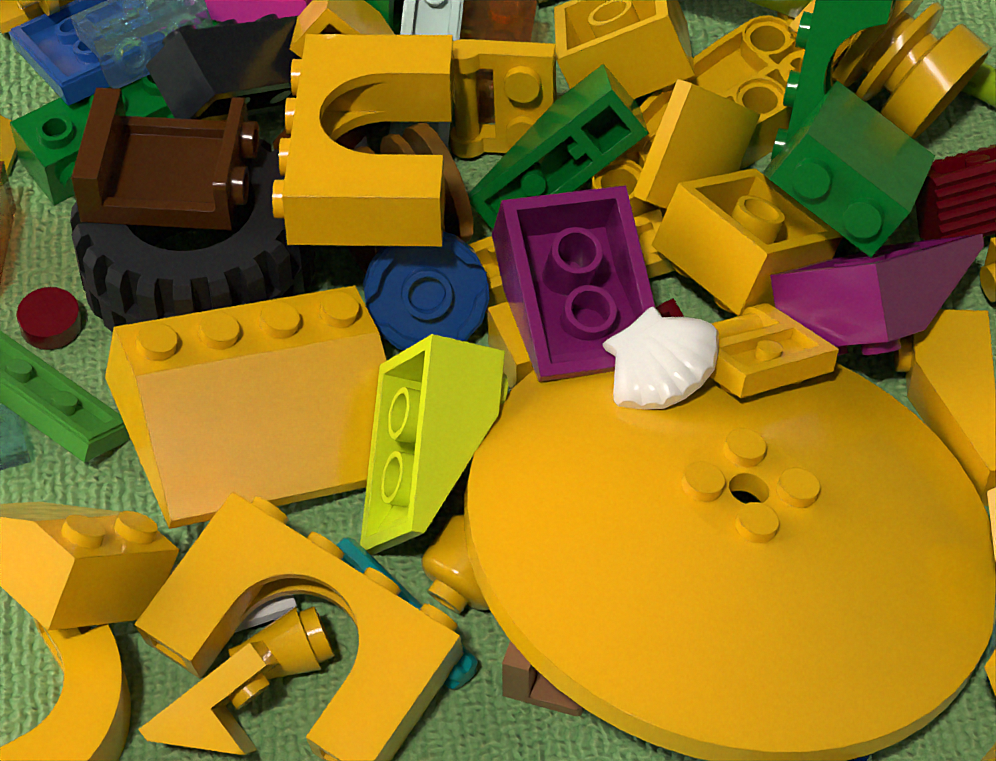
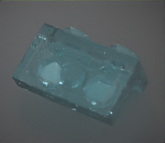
M107 0L70 16L78 38L97 56L107 84L115 89L150 75L146 64L164 47L162 41L172 31L186 25H194L196 29L214 27L205 0Z

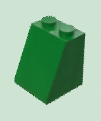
M836 81L766 167L763 174L869 257H872L911 212L935 155L839 81Z

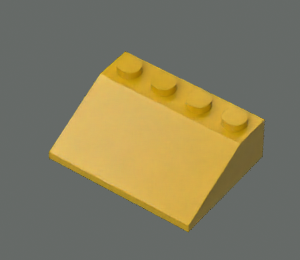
M355 285L115 326L113 328L105 379L169 529L210 521L232 491L249 502H252L256 496H259L275 506H281L366 488L380 364L387 360L379 331Z

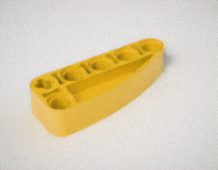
M771 15L750 19L693 58L695 76L685 80L761 114L738 171L743 170L771 153L778 129L789 128L793 108L783 106L785 89L791 70L801 71L805 49L795 47L796 37L788 31L789 23ZM660 89L654 91L642 103L640 109L649 134L592 176L591 190L626 185L633 217L659 208L664 217L667 210L636 198L632 194L673 90L668 92Z

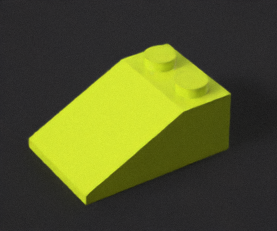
M431 334L380 364L360 545L370 555L424 534L473 457L474 452L478 449L498 417L500 404H504L506 400L508 378L503 373L504 350Z

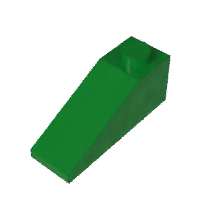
M602 64L558 98L468 193L471 206L493 229L502 200L573 192L649 134L640 107L609 69Z

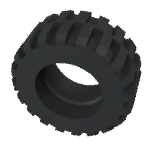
M259 138L256 159H247L246 166L249 169V195L246 205H237L232 230H225L235 234L221 243L207 248L174 251L155 247L156 244L174 234L200 228L81 222L77 202H75L71 210L70 223L82 286L94 315L103 319L106 328L113 332L115 326L305 294V290L312 284L315 272L314 245H287L285 219H276L273 216L274 180L285 179V176H281L279 171V150L275 149L272 151L271 145Z

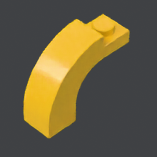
M34 618L39 634L64 674L63 687L53 710L39 725L0 747V761H119L129 732L131 698L120 653L109 625L101 624L93 629L90 626L48 631Z

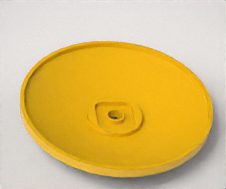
M835 363L833 372L803 380L798 384L785 385L758 393L753 397L744 398L728 394L720 387L718 382L709 377L699 389L686 399L665 409L647 410L616 405L613 398L614 372L539 382L533 370L507 394L504 404H500L498 417L473 454L464 496V531L467 552L476 582L491 613L506 636L526 660L559 691L588 712L619 730L653 745L708 761H848L870 755L894 745L930 723L951 704L966 686L986 650L996 623V562L991 522L981 498L959 461L941 439L916 414L892 395L852 370ZM745 491L751 493L760 502L745 504L737 500L731 492Z

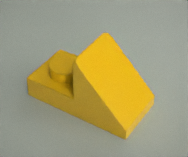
M263 641L249 642L138 730L146 741L238 755L255 752L257 750L255 745L225 705L231 701L238 710L255 699L271 685L264 675L278 665L279 662Z

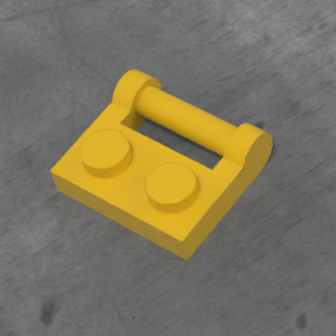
M473 39L453 41L455 127L450 131L451 151L454 155L462 158H473L481 155L483 152L507 153L557 100L556 44ZM479 69H493L495 124L478 123L476 71Z
M768 303L747 307L741 316L711 323L719 330V347L715 370L710 377L718 382L725 392L739 398L753 397L764 391L789 384H798L803 380L834 371L839 349Z

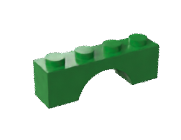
M816 0L813 13L803 12L795 43L796 48L805 49L800 72L791 70L783 99V106L793 108L789 128L778 129L771 161L832 88V65L837 48L847 38L860 30L887 24L894 13L896 0Z

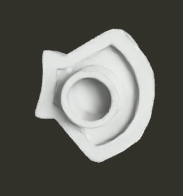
M653 306L648 308L629 327L603 343L604 349L616 357L613 398L616 405L642 410L665 409L686 399L699 389L715 370L718 357L719 330L711 323L701 319L662 317Z

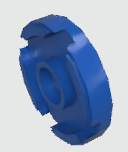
M444 231L442 247L382 246L370 260L363 282L365 305L379 334L401 350H406L431 334L467 341L482 323L490 299L487 274L474 249L455 234Z

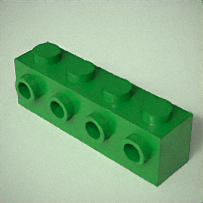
M214 20L198 29L214 27L218 23ZM148 69L108 87L121 89L126 116L174 118ZM94 94L69 106L61 98H58L10 122L20 162L54 206L75 195L71 177Z

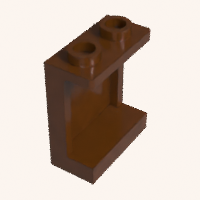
M96 88L71 177L81 222L232 230L237 205H246L248 200L249 169L246 166L247 159H256L259 147L258 123L256 121H248L246 98L232 97L227 121L126 116L121 89Z

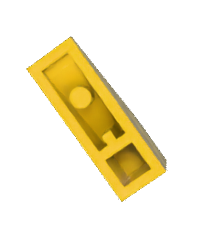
M940 309L924 331L900 338L901 349L894 351L895 371L906 372L908 399L924 423L941 439L959 461L974 484L983 505L989 506L987 491L996 488V388L988 310Z

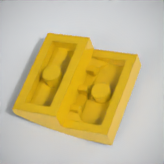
M677 79L632 196L667 209L678 183L737 172L761 114L695 84Z

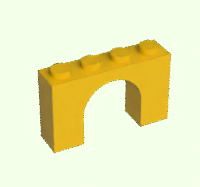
M306 34L302 59H292L291 90L292 95L297 97L286 98L285 129L286 134L291 135V138H281L279 143V171L281 176H285V179L274 180L272 194L274 218L285 219L287 245L442 247L445 216L443 155L368 154L347 149L334 141L354 128L376 122H452L455 84L453 35Z
M232 491L134 625L146 644L199 679H202L240 624L260 605L277 597L292 594L313 595L334 603L352 619L358 629V652L355 663L346 680L306 735L307 742L312 753L324 761H391L448 678L454 665L463 656L460 635L455 633L458 625L447 614L430 604L424 603L419 610L398 596L401 592L399 586L378 570L367 567L362 574L342 561L344 557L343 551L321 534L312 531L306 538L286 525L289 521L288 517L278 507L264 498L256 496L252 502H249Z

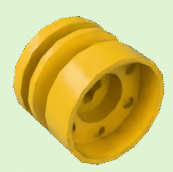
M896 0L894 13L887 24L869 27L855 33L847 45L848 49L832 74V80L835 82L839 81L845 87H848L866 72L868 75L862 81L855 94L866 102L877 95L883 88L886 89L891 96L880 114L915 140L938 118L985 62L992 48L963 23L949 30L940 39L933 35L932 32L939 23L944 11V7L940 3H933L915 19L913 15L923 0Z

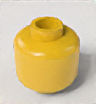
M464 515L452 516L442 527L421 560L424 573L433 581L427 592L440 604L457 614H461L466 605L477 610H489L476 582L468 556L464 531Z

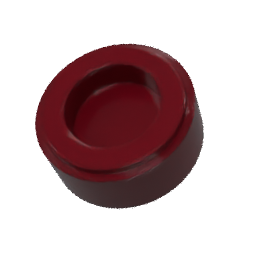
M44 287L34 290L22 299L17 308L16 317L21 335L33 347L46 350L63 347L73 341L81 330L82 318L78 302L65 289Z

